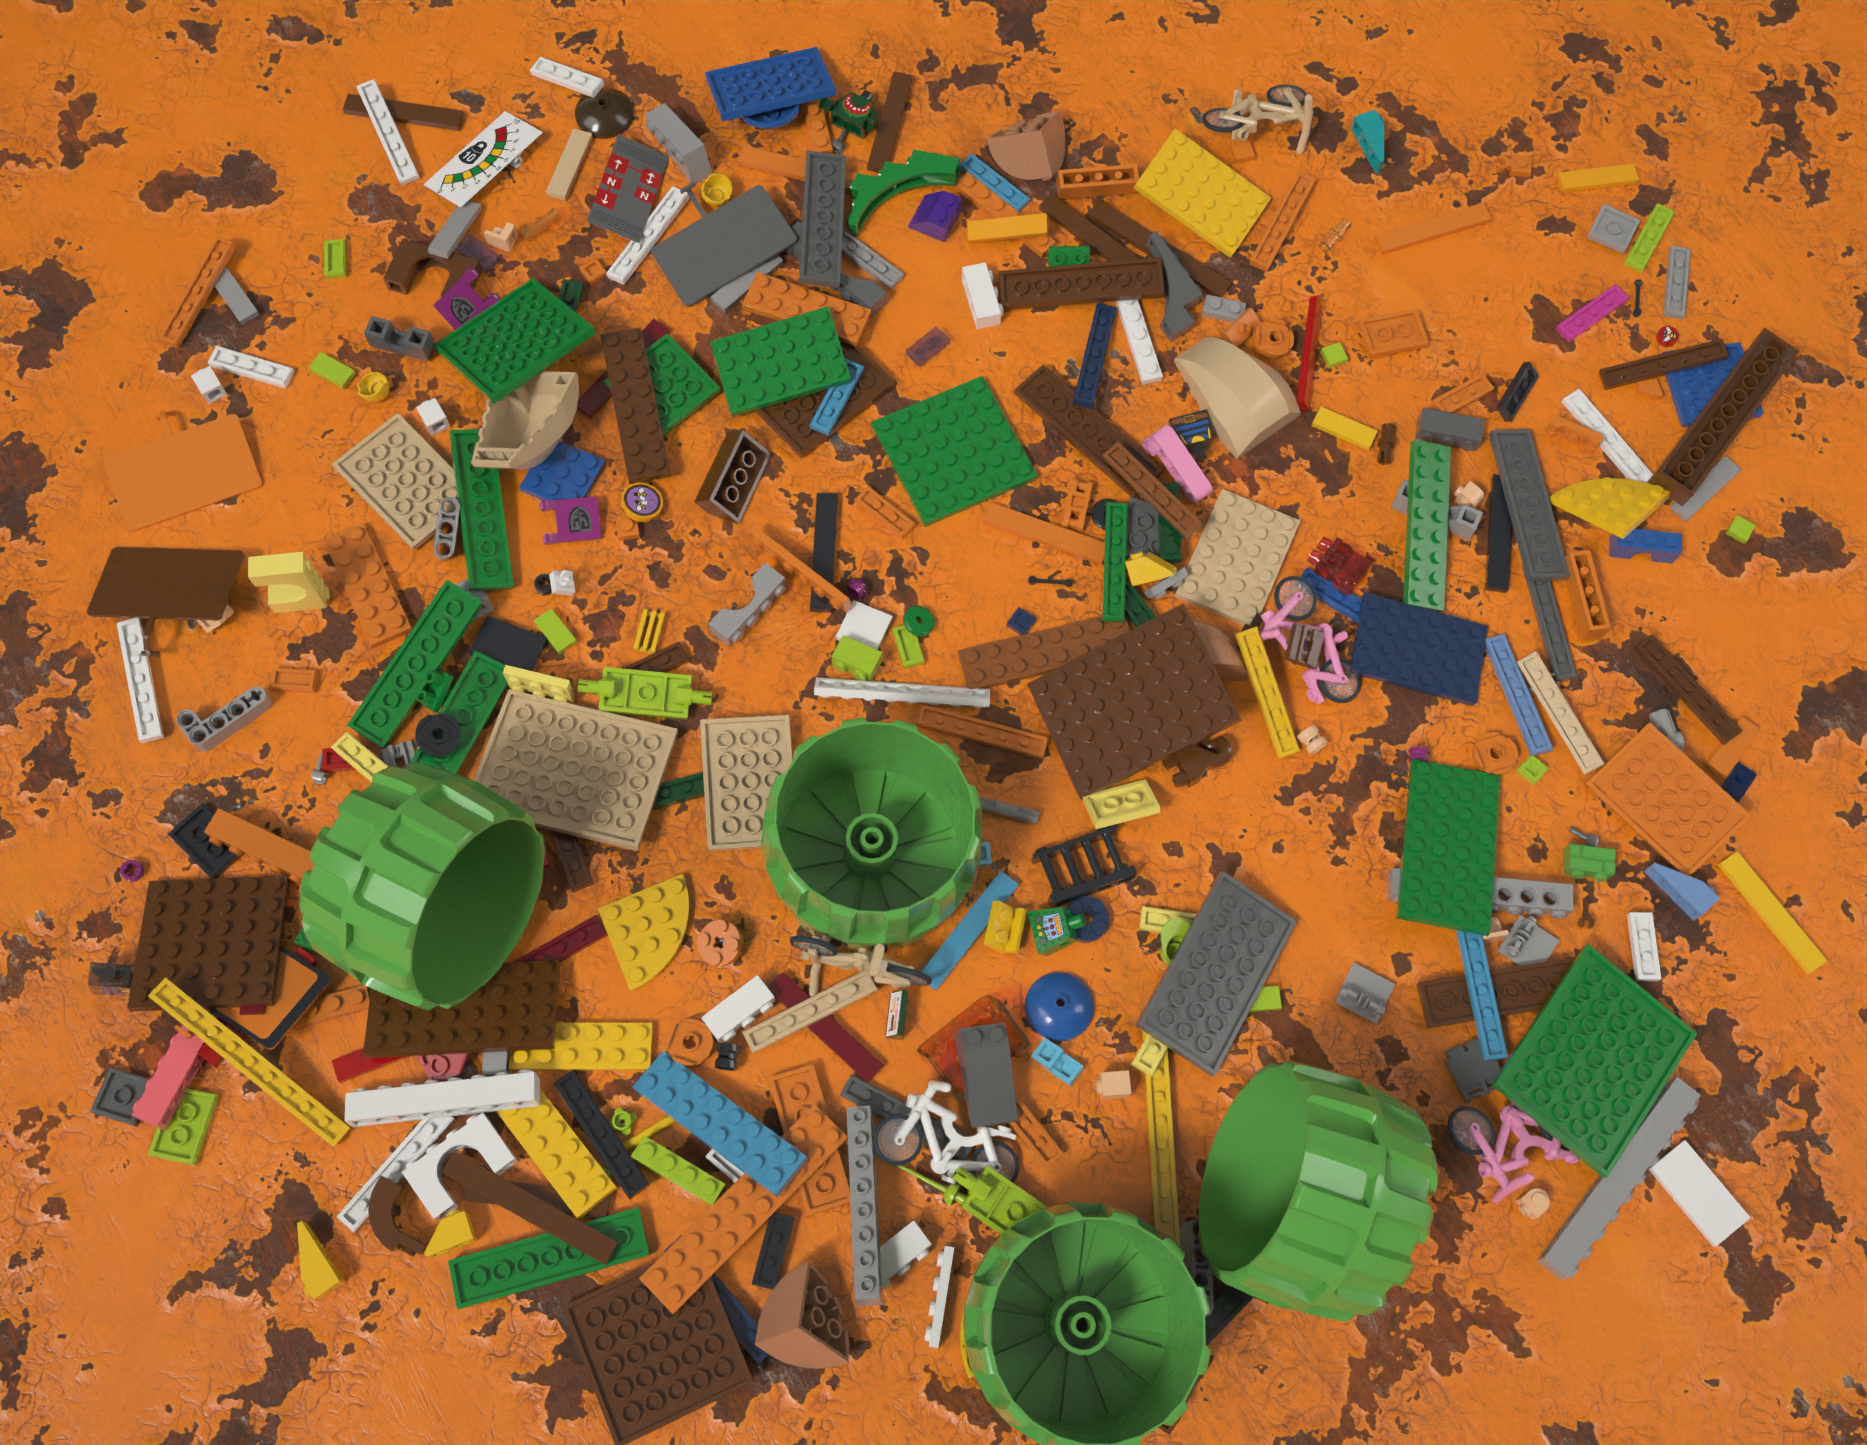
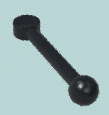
M1637 279L1634 282L1636 286L1635 309L1632 312L1634 317H1639L1642 313L1639 309L1642 281Z
M1035 576L1028 578L1030 585L1047 583L1071 587L1073 584L1071 579H1036Z

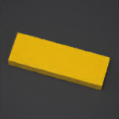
M1321 406L1312 423V427L1368 451L1378 432Z

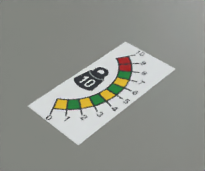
M504 111L431 177L424 186L462 207L543 132Z

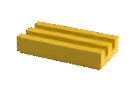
M647 609L643 610L633 647L634 651L648 654L656 652L666 616L665 613H657V611L653 610L649 612ZM648 617H650L643 647H640ZM656 618L659 620L655 631L653 643L650 649L648 648V644L650 641L652 629Z

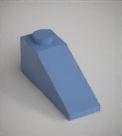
M1653 863L1644 871L1693 921L1702 916L1720 899L1716 895L1715 890L1703 881L1660 864Z

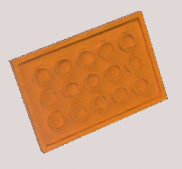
M1650 722L1585 784L1676 871L1688 876L1694 873L1752 817L1751 814Z

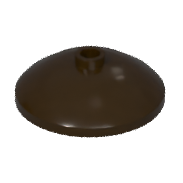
M601 88L594 98L587 95L582 96L575 108V119L579 128L582 131L592 133V136L598 139H609L624 133L630 127L634 118V109L630 99L621 91L612 88Z

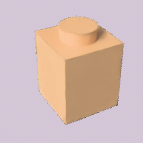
M1129 1070L1100 1073L1099 1079L1095 1080L1096 1093L1101 1095V1100L1130 1097L1132 1093Z

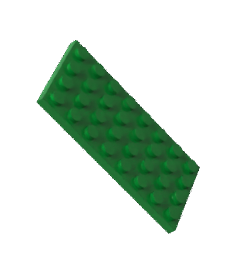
M1412 759L1409 770L1396 919L1488 937L1491 929L1500 775Z

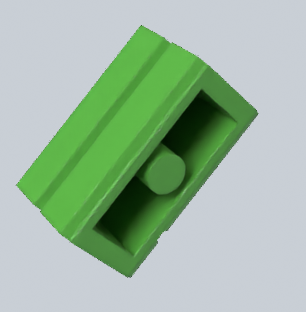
M1569 843L1563 850V873L1571 875V878L1583 879L1585 877H1593V880L1596 882H1605L1615 874V849Z

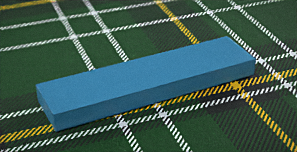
M973 153L960 163V171L964 174L969 172L1018 212H1021L1030 203L1028 196Z
M846 358L845 361L852 382L829 388L810 423V429L827 436L830 435L864 371L863 365Z

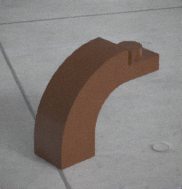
M380 1176L372 1190L368 1208L369 1221L375 1236L392 1252H396L401 1244L403 1245L401 1250L411 1256H415L416 1253L423 1254L427 1245L403 1233L398 1228L394 1219L395 1205L405 1187L384 1176Z

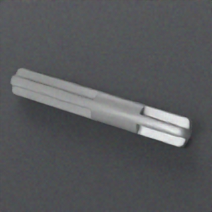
M979 796L982 811L1034 824L1038 821L1039 811Z

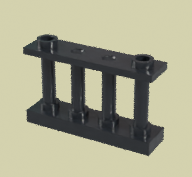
M1117 825L1099 828L1094 833L1049 849L1042 847L1035 851L1031 859L1032 864L1042 863L1052 888V895H1049L1048 898L1050 908H1057L1077 898L1087 897L1135 879L1137 872L1134 865L1127 867L1123 864L1112 836L1117 833ZM1100 840H1104L1115 866L1114 872L1107 875L1105 872L1103 873L1091 845ZM1083 847L1094 873L1093 880L1085 882V880L1081 879L1070 851ZM1061 854L1074 883L1071 888L1066 890L1061 888L1050 862V858Z

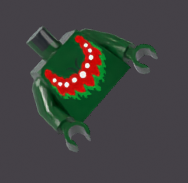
M864 90L861 95L849 92L845 97L835 101H831L828 98H821L818 108L825 109V113L831 111L832 125L842 130L845 129L861 139L865 138L868 130L872 133L873 129L878 126L877 112L874 110V103L871 101L873 95L867 90Z

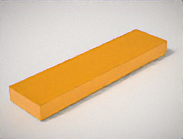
M1634 164L1558 172L1556 176L1561 193L1637 184L1639 181Z
M1047 213L967 221L968 242L974 243L1048 235Z

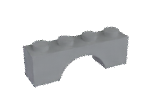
M1403 480L1390 508L1407 515L1409 481ZM1464 504L1449 506L1448 532L1470 540L1477 529L1483 512Z
M767 563L751 577L752 586L755 590V596L751 603L739 610L722 608L708 623L710 632L729 647L733 643L739 642L743 637V632L748 627H753L758 620L757 617L762 612L768 611L772 601L776 597H780L786 590L785 577Z

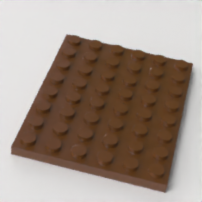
M1184 604L1159 615L1027 684L1080 800H1083V796L1102 791L1242 721Z

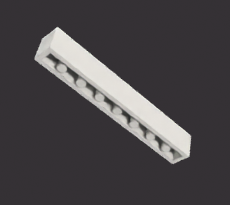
M520 1070L517 1074L499 1072L491 1077L474 1075L471 1079L465 1080L450 1078L447 1082L430 1080L421 1085L404 1083L401 1087L395 1088L380 1086L377 1090L355 1089L352 1093H346L345 1122L353 1128L540 1106V1078L532 1070Z

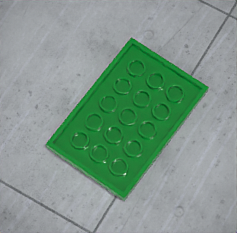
M829 306L710 341L732 417L852 382Z

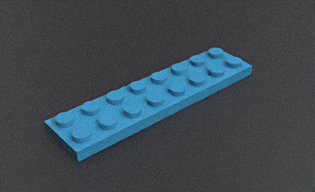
M664 1051L632 1086L637 1093L776 1197L781 1194L808 1160L806 1155L685 1066L674 1061Z

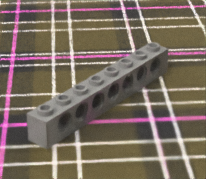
M1392 868L1387 874V900L1394 901L1395 904L1398 903L1399 868ZM1494 877L1492 913L1500 910L1507 911V914L1517 915L1522 912L1529 913L1533 917H1540L1544 914L1552 915V918L1555 919L1566 918V916L1574 911L1573 884ZM1498 892L1505 895L1506 901L1499 898ZM1521 894L1528 898L1529 903L1521 899ZM1543 897L1549 898L1551 905L1545 903Z
M870 1105L848 1107L847 1131L855 1301L858 1307L883 1305L876 1154L873 1144L874 1115Z

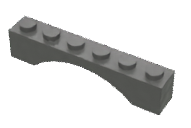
M798 221L791 227L797 237V242L784 251L788 255H793L800 263L802 223ZM841 273L839 288L829 287L840 293L845 301L871 309L869 318H872L887 304V292L873 280L858 279Z

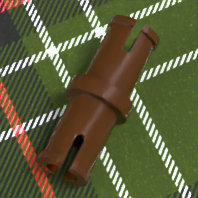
M1386 423L1382 425L1381 439L1378 440L1379 454L1377 462L1381 465H1385V459L1386 465L1391 463V452L1395 446V441L1393 440L1395 425L1392 423H1388L1387 429Z

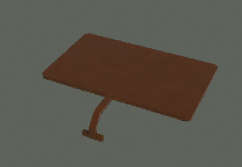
M115 547L110 552L87 609V614L91 617L149 618L143 632L144 651H141L140 654L142 656L160 657L161 653L159 651H152L150 648L149 636L155 620H220L224 614L244 554L240 550Z

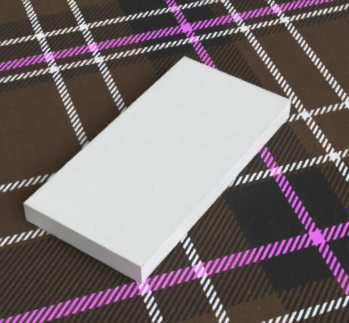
M1686 1140L1681 1141L1665 1154L1652 1168H1648L1713 1247L1719 1245L1751 1218Z

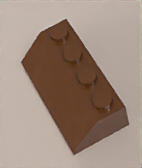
M743 429L727 432L694 503L711 515L739 524L772 453Z

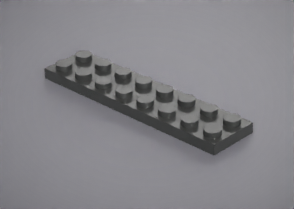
M809 150L806 152L798 283L839 288L846 156Z
M1530 429L1492 430L1489 433V438L1527 581L1567 580L1570 577L1531 431Z

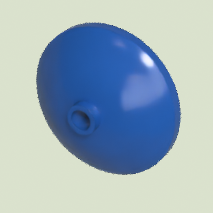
M799 104L788 108L774 109L771 112L744 116L742 119L755 128L775 129L790 123L798 115L800 107Z
M1054 972L1040 977L1031 985L1025 998V1014L1030 1026L1039 1035L1052 1041H1067L1078 1037L1086 1030L1093 1017L1094 1003L1088 987L1080 979L1068 973ZM1063 1000L1065 1005L1063 1007H1059L1056 1004V1001Z

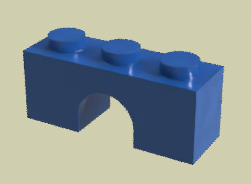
M1634 529L1624 539L1612 534L1609 537V557L1631 559L1635 554L1649 553L1653 562L1673 564L1682 553V537L1679 533Z

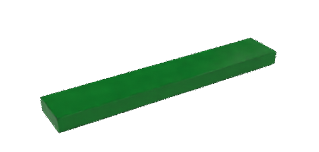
M1106 502L1102 622L1124 623L1128 503Z

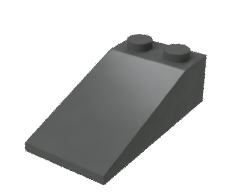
M1005 1022L959 1028L954 1035L971 1128L1017 1122L1018 1116L1010 1046Z

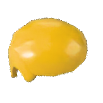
M721 173L710 174L702 184V198L708 204L715 207L725 205L732 194V182Z
M370 372L357 383L359 389L357 393L368 402H379L385 399L389 393V381L385 375L379 372Z

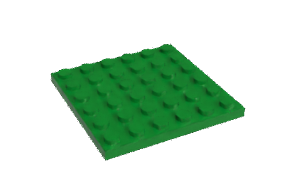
M531 278L435 343L433 347L437 353L495 404L515 389L520 388L522 384L537 376L548 366L553 365L561 357L570 353L574 348L589 340L590 337L596 334V331L591 324L538 281Z
M983 376L871 422V427L924 527L1035 481L1038 478L1034 467Z

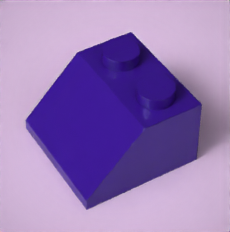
M944 190L925 195L908 228L945 242L961 213L962 198Z

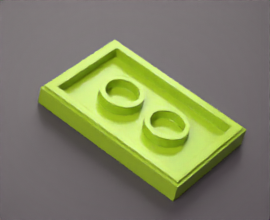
M187 1088L165 1131L160 1128L156 1129L148 1155L196 1166L219 1095Z

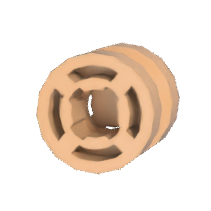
M1315 724L1309 726L1297 736L1299 741L1307 746L1306 750L1310 755L1315 754L1328 743L1324 736L1319 735V730Z

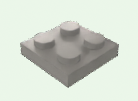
M1603 204L1587 238L1624 254L1640 220Z

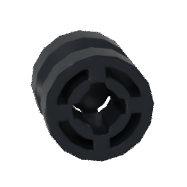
M718 1043L717 1052L719 1054L715 1060L714 1067L720 1070L737 1071V1055L740 1054L741 1046L732 1043Z

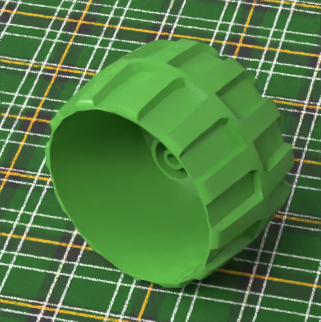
M863 717L842 721L841 727L820 737L811 735L795 748L792 763L787 771L775 777L765 807L761 845L766 871L778 899L782 900L797 917L800 927L812 936L822 934L837 939L846 946L848 951L858 952L859 948L869 950L870 946H876L877 944H891L904 948L919 942L926 932L935 928L942 921L947 920L972 886L981 856L982 806L977 788L968 784L960 769V757L946 743L938 744L918 732L917 725L898 719L893 723L867 722Z
M418 762L409 764L405 769L395 766L387 767L373 774L372 784L363 791L351 790L337 806L339 817L333 826H325L319 832L309 854L311 862L314 863L313 869L307 870L301 880L299 906L303 914L304 933L316 952L367 987L424 1010H431L435 1006L448 1009L464 1002L468 996L480 987L485 986L500 970L521 939L539 898L544 878L543 866L546 851L543 834L536 830L534 826L535 819L532 815L470 778Z
M1285 1061L1282 1065L1270 1063L1257 1071L1244 1088L1240 1089L1228 1108L1211 1146L1201 1184L1198 1207L1199 1242L1202 1255L1207 1258L1211 1265V1273L1223 1283L1277 1307L1346 1322L1353 1319L1356 1314L1371 1315L1387 1303V1291L1393 1285L1403 1286L1413 1271L1415 1265L1410 1257L1416 1243L1423 1244L1428 1238L1434 1214L1433 1209L1427 1202L1428 1196L1433 1195L1437 1189V1161L1431 1149L1432 1141L1429 1130L1417 1111L1401 1103L1398 1099L1354 1077L1295 1061Z
M1067 1202L1042 1208L1011 1225L987 1249L977 1264L978 1268L973 1275L967 1300L964 1302V1341L970 1367L990 1405L1009 1425L1042 1445H1140L1142 1437L1161 1425L1173 1426L1187 1411L1188 1407L1185 1401L1198 1376L1206 1374L1211 1355V1349L1206 1346L1205 1315L1211 1309L1205 1287L1194 1282L1183 1262L1185 1252L1170 1236L1152 1227L1131 1212L1103 1203ZM1082 1318V1326L1077 1330L1076 1322Z

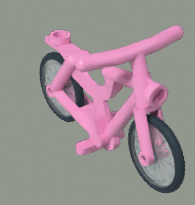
M1296 576L1286 577L1276 586L1274 601L1278 611L1274 614L1273 610H1269L1260 615L1265 622L1264 628L1259 632L1262 642L1266 639L1276 638L1285 650L1287 649L1288 644H1286V641L1288 639L1280 629L1291 630L1292 624L1295 622L1284 621L1283 619L1286 617L1295 621L1304 620L1312 615L1317 602L1313 587L1306 580ZM1321 624L1318 627L1306 625L1309 628L1318 629V631L1324 633L1322 649L1327 661L1322 665L1320 671L1318 661L1317 669L1309 668L1302 674V678L1309 688L1306 692L1307 697L1312 702L1316 701L1317 704L1325 701L1317 687L1318 682L1323 694L1331 701L1346 703L1353 700L1360 690V676L1349 673L1350 662L1339 658L1335 646L1348 638L1347 633L1342 631L1333 636V630L1328 624ZM1304 643L1303 650L1307 651L1308 648L1306 646V643Z
M1512 1102L1500 1111L1502 1125L1494 1151L1491 1147L1494 1144L1495 1131L1491 1121L1483 1112L1473 1107L1464 1106L1455 1109L1448 1118V1134L1454 1145L1467 1154L1478 1155L1482 1161L1478 1166L1480 1176H1493L1500 1184L1501 1188L1491 1197V1201L1494 1204L1500 1203L1507 1195L1534 1180V1175L1530 1172L1510 1182L1504 1174L1528 1164V1159L1524 1157V1150L1527 1147L1536 1146L1543 1149L1546 1160L1565 1159L1566 1164L1580 1161L1571 1151L1560 1149V1147L1565 1146ZM1523 1125L1539 1127L1546 1139L1539 1136H1530ZM1514 1131L1520 1141L1513 1149L1511 1154L1512 1160L1501 1163L1509 1133Z

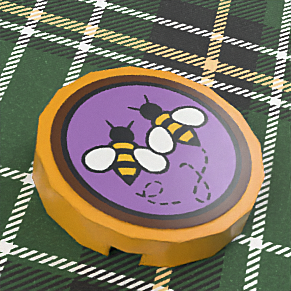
M638 482L630 484L624 489L620 498V506L629 518L637 522H648L659 516L663 508V498L654 486Z

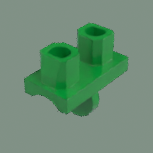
M440 669L437 671H427L425 682L429 683L430 686L427 691L420 690L416 700L431 711L438 713L441 705L445 703L451 693L450 690L453 685L451 682L454 676Z

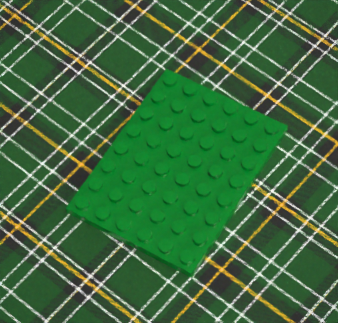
M1586 944L1491 1085L1602 1178H1606L1613 1170L1697 1033L1590 944Z

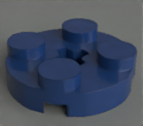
M1080 897L1069 903L1067 909L1070 910L1072 916L1082 913L1083 916L1087 914L1093 919V921L1089 922V925L1075 929L1077 941L1092 943L1100 939L1106 932L1110 921L1109 913L1104 903L1092 897Z

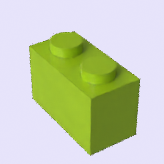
M845 635L842 636L832 655V665L837 670L850 672L861 681H872L882 662L881 651Z

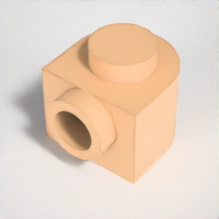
M1471 481L1465 487L1461 485L1453 494L1456 496L1454 501L1459 506L1464 504L1474 509L1484 498L1483 491Z
M1538 1188L1525 1192L1515 1201L1519 1205L1520 1212L1532 1220L1542 1215L1550 1204L1547 1193Z

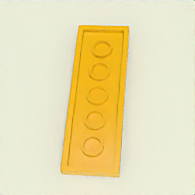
M556 1023L555 1049L510 1051L509 1070L646 1071L652 1064L653 1023Z
M541 1088L540 1106L496 1111L577 1219L582 1218L617 1189L616 1185Z

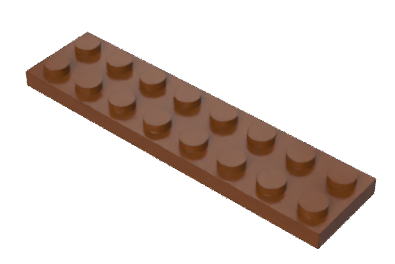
M1125 615L1124 623L1102 622V616L958 650V657L967 688L987 689L1045 675L1127 633L1130 629Z

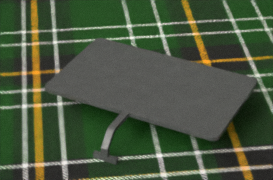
M694 181L680 189L681 194L687 191L702 218L651 249V254L686 307L692 306L797 242L796 235L762 185L751 188L708 215L692 192L691 188L696 186Z

